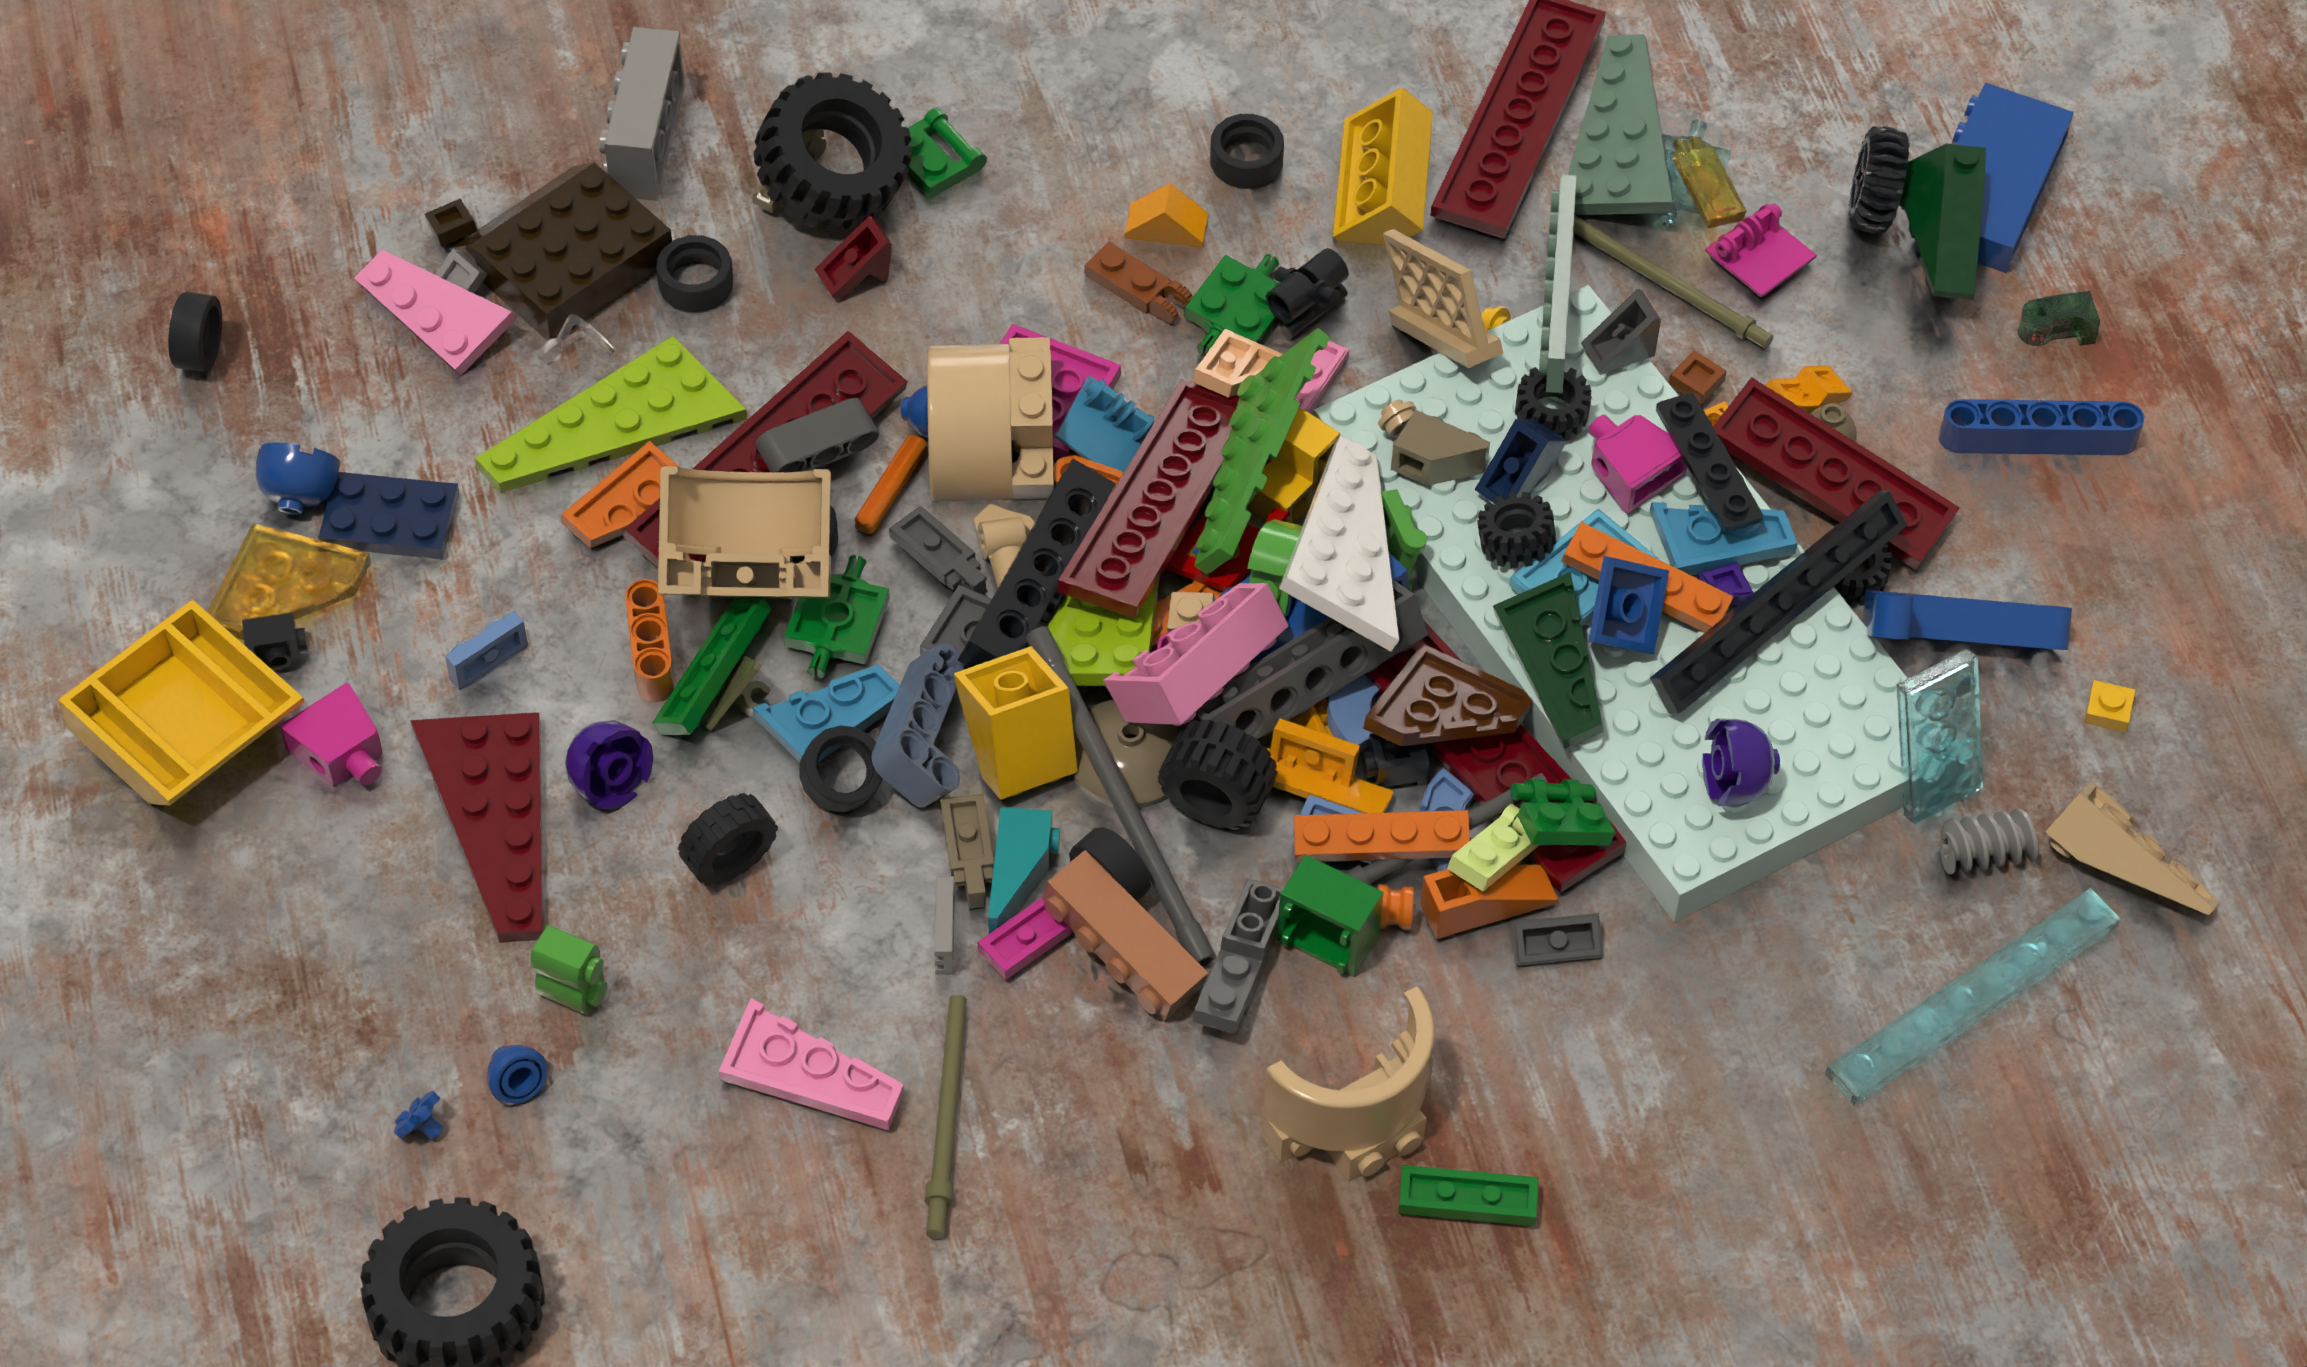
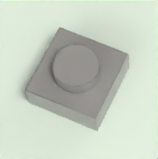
M452 249L435 275L475 294L488 274L463 252Z

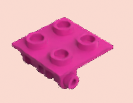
M1774 203L1771 205L1764 204L1756 213L1747 216L1743 222L1736 224L1735 228L1726 234H1722L1718 240L1705 248L1707 254L1760 297L1766 295L1817 257L1813 251L1779 225L1782 211Z

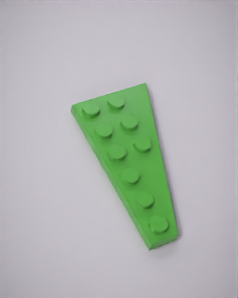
M1318 328L1279 358L1276 356L1271 358L1263 370L1255 376L1249 375L1238 388V405L1229 421V425L1232 426L1231 431L1221 451L1223 461L1213 481L1215 491L1205 511L1207 520L1204 531L1197 541V548L1199 550L1194 566L1207 575L1234 555L1251 516V512L1246 509V506L1253 500L1257 492L1262 491L1268 478L1262 474L1268 457L1271 459L1277 458L1299 409L1300 402L1295 399V396L1299 394L1305 383L1311 381L1316 367L1311 364V360L1318 350L1326 348L1330 339L1329 335Z

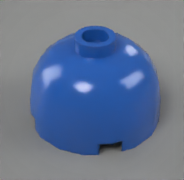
M275 442L263 444L261 449H259L256 460V480L259 490L267 499L278 504L277 509L279 511L299 515L302 514L303 508L317 507L329 499V496L334 492L339 476L340 460L336 456L316 448L313 450V455L299 451L300 445L293 443Z

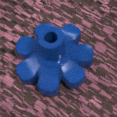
M434 1091L428 1092L421 1099L417 1097L411 1103L409 1111L401 1112L396 1118L395 1123L397 1125L394 1128V1134L402 1139L412 1130L420 1129L430 1140L435 1138L443 1129V1126L432 1116L433 1107L440 1100V1097Z

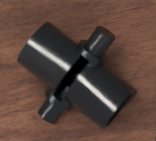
M1329 248L1323 249L1300 268L1291 267L1287 269L1279 267L1275 271L1274 278L1279 284L1267 292L1266 302L1273 315L1285 323L1281 326V332L1287 339H1292L1348 295L1347 289L1341 284L1349 276L1348 268L1342 257L1334 250Z

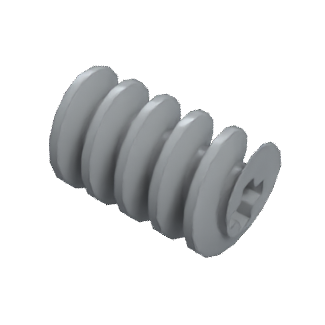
M2013 809L2009 814L2005 811L1996 812L1993 817L1989 814H1981L1977 819L1972 816L1963 817L1960 822L1956 819H1948L1942 826L1940 853L1944 869L1948 874H1954L1956 861H1959L1964 872H1969L1972 869L1973 858L1976 859L1980 869H1987L1989 856L1993 857L1997 867L2004 866L2006 853L2009 854L2013 864L2021 863L2022 851H2025L2030 862H2034L2038 856L2039 848L2035 828L2030 817L2023 809Z

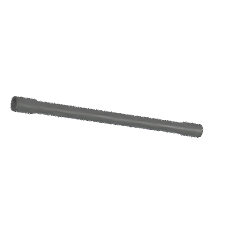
M1047 626L1034 629L1027 634L1025 639L1029 647H1033L1069 688L1073 729L1135 851L1147 868L1150 880L1176 930L1177 939L1181 946L1202 967L1208 965L1216 958V955L1200 924L1194 919L1067 670L1064 657L1051 631Z

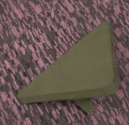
M742 655L741 661L735 666L705 725L706 729L711 731L734 701H737L740 710L744 714L753 717L752 707L759 704L752 700L751 694L763 699L771 691L761 681L750 682L759 671L760 663Z

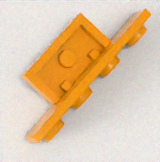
M1281 718L1278 720L1274 727L1271 748H1267L1271 753L1270 757L1276 762L1277 767L1275 770L1278 772L1272 787L1304 798H1308L1310 794L1362 813L1386 812L1392 801L1393 791L1354 777L1360 745Z

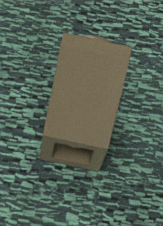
M1415 410L1393 444L1391 470L1427 486L1482 474L1487 468L1490 442L1482 439L1475 433L1466 432L1447 424L1436 416H1429Z

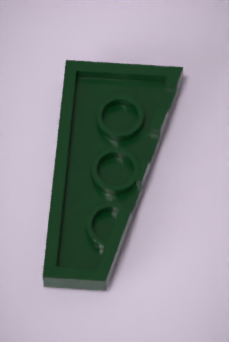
M1571 572L1493 605L1494 614L1564 749L1604 732Z

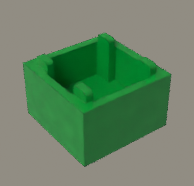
M1305 854L1280 893L1277 940L1285 947L1289 945L1336 968L1337 972L1341 974L1346 973L1355 977L1379 939L1384 892Z

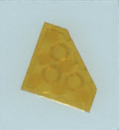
M252 523L207 612L237 639L244 640L242 620L293 612L296 620L355 596L371 564L370 555L367 552Z

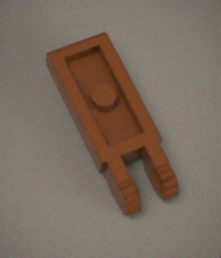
M1110 241L1084 265V274L1088 278L1145 314L1150 313L1167 324L1173 323L1179 316L1178 311L1170 302L1175 305L1177 304L1183 309L1193 298L1189 289L1183 287L1181 283L1171 281V279Z

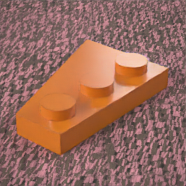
M649 441L561 514V523L590 549L620 537L624 534V529L660 498L661 468L663 466L678 465Z

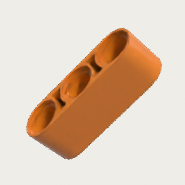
M640 579L630 584L625 594L636 689L643 700L661 702L670 696L675 686L664 595L658 594V583L656 581Z

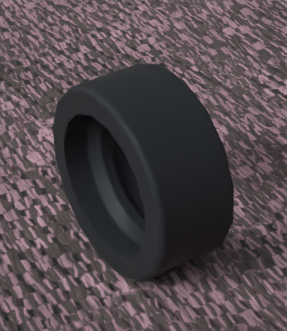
M1237 114L1227 117L1216 125L1211 135L1210 165L1216 176L1225 183L1239 188H1256L1271 182L1278 176L1283 167L1284 136L1279 127L1268 118L1256 114ZM1238 141H1253L1269 149L1270 153L1264 158L1255 161H1242L1231 157L1224 149Z
M704 235L684 236L666 245L657 257L658 288L663 299L675 308L686 312H702L712 309L725 301L733 289L732 259L727 248L716 239ZM692 262L706 263L718 270L715 277L708 282L698 285L684 284L671 277L676 269Z
M184 292L176 300L171 315L168 336L169 356L175 368L205 372L210 370L215 363L222 334V308L220 300L215 295Z
M839 725L822 731L810 742L800 760L799 778L804 792L815 804L828 811L847 812L860 808L877 792L883 780L872 764L871 757L876 744L875 740L869 734L856 727ZM835 745L847 746L856 751L864 760L867 768L866 778L857 790L849 793L837 792L829 788L822 781L817 771L818 759L821 753L828 747Z
M1104 827L1094 828L1075 844L1069 853L1071 862L1086 850L1136 901L1142 898L1151 887L1150 875L1140 856L1125 839L1112 830Z

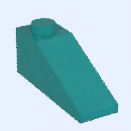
M1000 807L988 914V934L1018 914L1049 871L1050 854H1059L1060 828H1053L1051 810Z

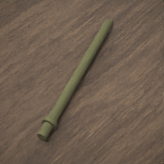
M1574 215L1573 233L1733 329L1736 331V337L1741 340L1747 338L1764 349L1768 348L1774 336L1757 326L1756 320L1752 317H1742Z

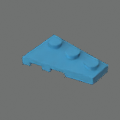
M1651 502L1650 514L1670 565L1689 575L1706 572L1736 562L1738 565L1796 554L1798 543L1785 511L1760 509L1763 513L1760 523L1726 533L1723 531L1713 511H1705V505L1689 504V509L1667 508L1666 503Z
M878 664L831 680L828 687L807 694L804 690L790 694L787 701L768 706L767 702L752 707L753 717L800 763L807 746L825 729L841 725L856 727L863 731L889 713L900 685ZM842 745L828 747L821 753L818 762Z

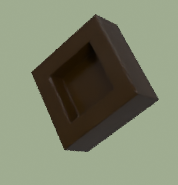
M461 198L424 214L428 226L441 247L460 241L464 237L478 231L474 219Z

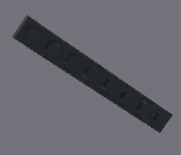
M1882 490L1875 493L1650 677L1669 714H1680L1907 526L1890 490Z

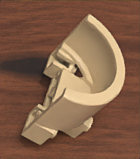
M1050 337L1009 338V344L929 346L927 350V410L930 499L932 501L1049 499L1054 490ZM1012 451L1020 453L1018 460L1012 462Z
M663 466L660 470L658 594L705 596L707 598H830L831 555H829L831 472L828 469L774 473L725 472ZM689 555H706L705 563L690 559ZM792 557H805V559L800 563H793Z
M1419 986L1404 992V997L1409 1003L1407 1030L1402 1032L1399 1038L1392 1042L1391 1046L1398 1056L1388 1061L1381 1052L1375 1056L1374 1071L1340 1090L1317 1086L1296 1075L1282 1060L1266 1069L1261 1136L1280 1162L1293 1155L1295 1157L1303 1156L1313 1148L1322 1149L1327 1152L1347 1181L1350 1182L1361 1175L1367 1177L1376 1173L1387 1160L1398 1154L1402 1156L1408 1155L1421 1145L1424 1140L1427 1118L1420 1108L1425 1099L1428 1082L1431 1079L1434 1022L1428 1001Z

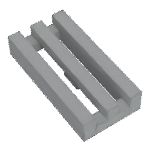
M936 876L935 974L953 975L954 876Z

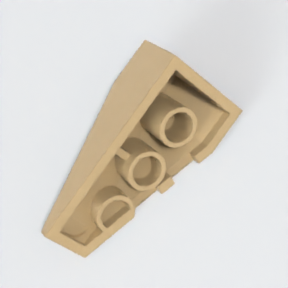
M2092 780L2085 785L2045 831L2052 837L2049 840L2050 844L2063 856L2069 858L2073 855L2078 861L2204 914L2210 915L2219 902L2183 865L2176 861H2171L2169 864L2163 858L2165 852L2161 848L2162 845L2152 835L2147 836L2142 832L2137 833L2130 823L2134 817Z

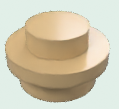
M1396 400L1383 408L1381 411L1382 417L1378 421V425L1382 431H1387L1391 437L1398 436L1417 408L1412 401L1403 403L1402 400Z

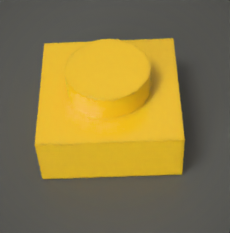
M2093 680L2084 723L2126 733L2130 721L2135 689Z

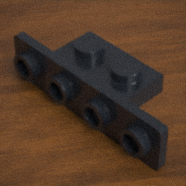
M1687 393L1658 402L1656 404L1658 416L1723 531L1729 533L1760 523L1763 513L1694 393Z

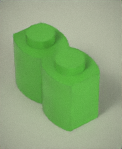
M547 925L531 952V968L536 972L535 989L537 994L585 1015H588L593 1006L598 1007L601 1004L607 991V983L604 982V973L602 971L604 961L600 959L599 947Z

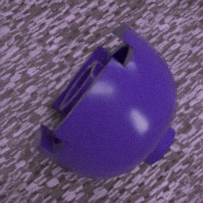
M1716 719L1712 721L1705 735V740H1712L1711 753H1703L1702 757L1704 783L1709 798L1719 799L1715 804L1717 806H1738L1748 804L1763 796L1773 780V775L1778 774L1780 769L1778 750L1773 749L1769 737L1762 728L1746 720Z
M615 720L600 721L586 726L573 738L567 750L565 766L570 784L583 799L602 809H614L627 804L638 795L636 792L631 791L639 785L641 779L647 783L651 775L654 756L651 743L638 730Z

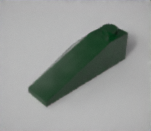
M1946 143L1908 161L1900 207L1901 210L1906 212L1909 221L1908 229L1911 237L1915 238L1920 250V262L1933 296L1967 300L1974 299L1985 182L1986 148Z

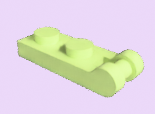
M1513 804L1508 805L1497 820L1451 856L1447 869L1479 890L1485 891L1539 845L1531 844L1517 816L1520 808Z

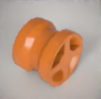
M1378 884V889L1384 892L1380 928L1385 929L1388 925H1398L1402 930H1411L1413 886H1404L1401 890H1391L1388 885Z

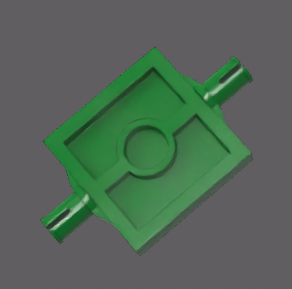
M1266 254L1256 269L1250 268L1227 255L1223 256L1184 310L1183 317L1198 324L1207 333L1197 346L1200 354L1203 355L1205 352L1206 355L1225 329L1259 344L1278 320L1266 302L1267 292L1279 284L1270 278V275L1279 265V261L1275 256L1271 259L1272 255Z
M851 555L844 574L831 575L830 598H798L784 635V643L786 647L814 654L807 669L808 674L812 677H815L817 673L818 678H823L831 658H839L866 665L889 602L890 593L889 588L868 584L860 579L866 565V560L861 556H858L856 561V555Z

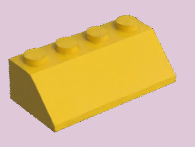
M1403 87L1344 119L1333 238L1338 242L1386 245L1383 233L1394 229L1408 237H1414L1423 231L1433 111Z

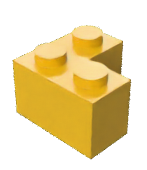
M1300 408L1295 415L1277 458L1272 459L1262 470V474L1268 477L1262 491L1256 493L1253 500L1247 505V509L1266 520L1271 510L1279 507L1288 510L1290 513L1285 521L1296 524L1311 506L1332 448L1340 437V432Z

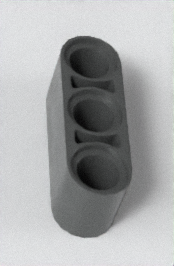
M851 398L766 431L756 440L755 447L770 473L811 471L862 451L874 444L880 434L862 401L859 398Z

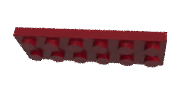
M1752 377L1713 426L1721 442L1725 445L1727 452L1839 522L1844 520L1878 491L1890 490L1907 526L1886 543L1888 545L1887 552H1891L1892 556L1915 570L1918 569L1960 509L1959 506Z

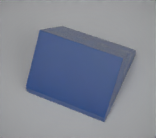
M1604 556L1588 643L1654 654L1669 570Z

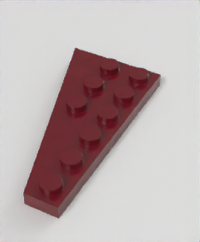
M539 712L410 720L412 731L420 745L424 760L438 789L439 797L458 843L463 850L471 875L479 889L499 943L538 940L543 933L541 721Z

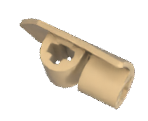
M990 503L974 518L973 524L984 559H990L998 588L1035 522L1030 516Z

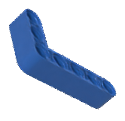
M1866 590L1863 624L1867 627V635L1873 637L1909 640L1910 637L2068 650L2072 608Z

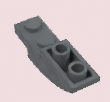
M1247 879L1222 936L1218 956L1195 1006L1192 1022L1232 1034L1236 1033L1243 1015L1248 1013L1277 934L1280 893L1283 888Z

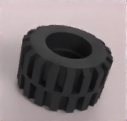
M1202 719L1201 722L1194 720L1189 722L1188 725H1183L1179 730L1158 772V783L1162 786L1161 790L1164 795L1170 798V802L1189 817L1217 828L1240 829L1241 826H1250L1256 820L1277 778L1278 772L1275 770L1277 765L1275 760L1270 757L1271 753L1268 749L1259 744L1260 741L1246 734L1245 731L1220 721L1217 723Z

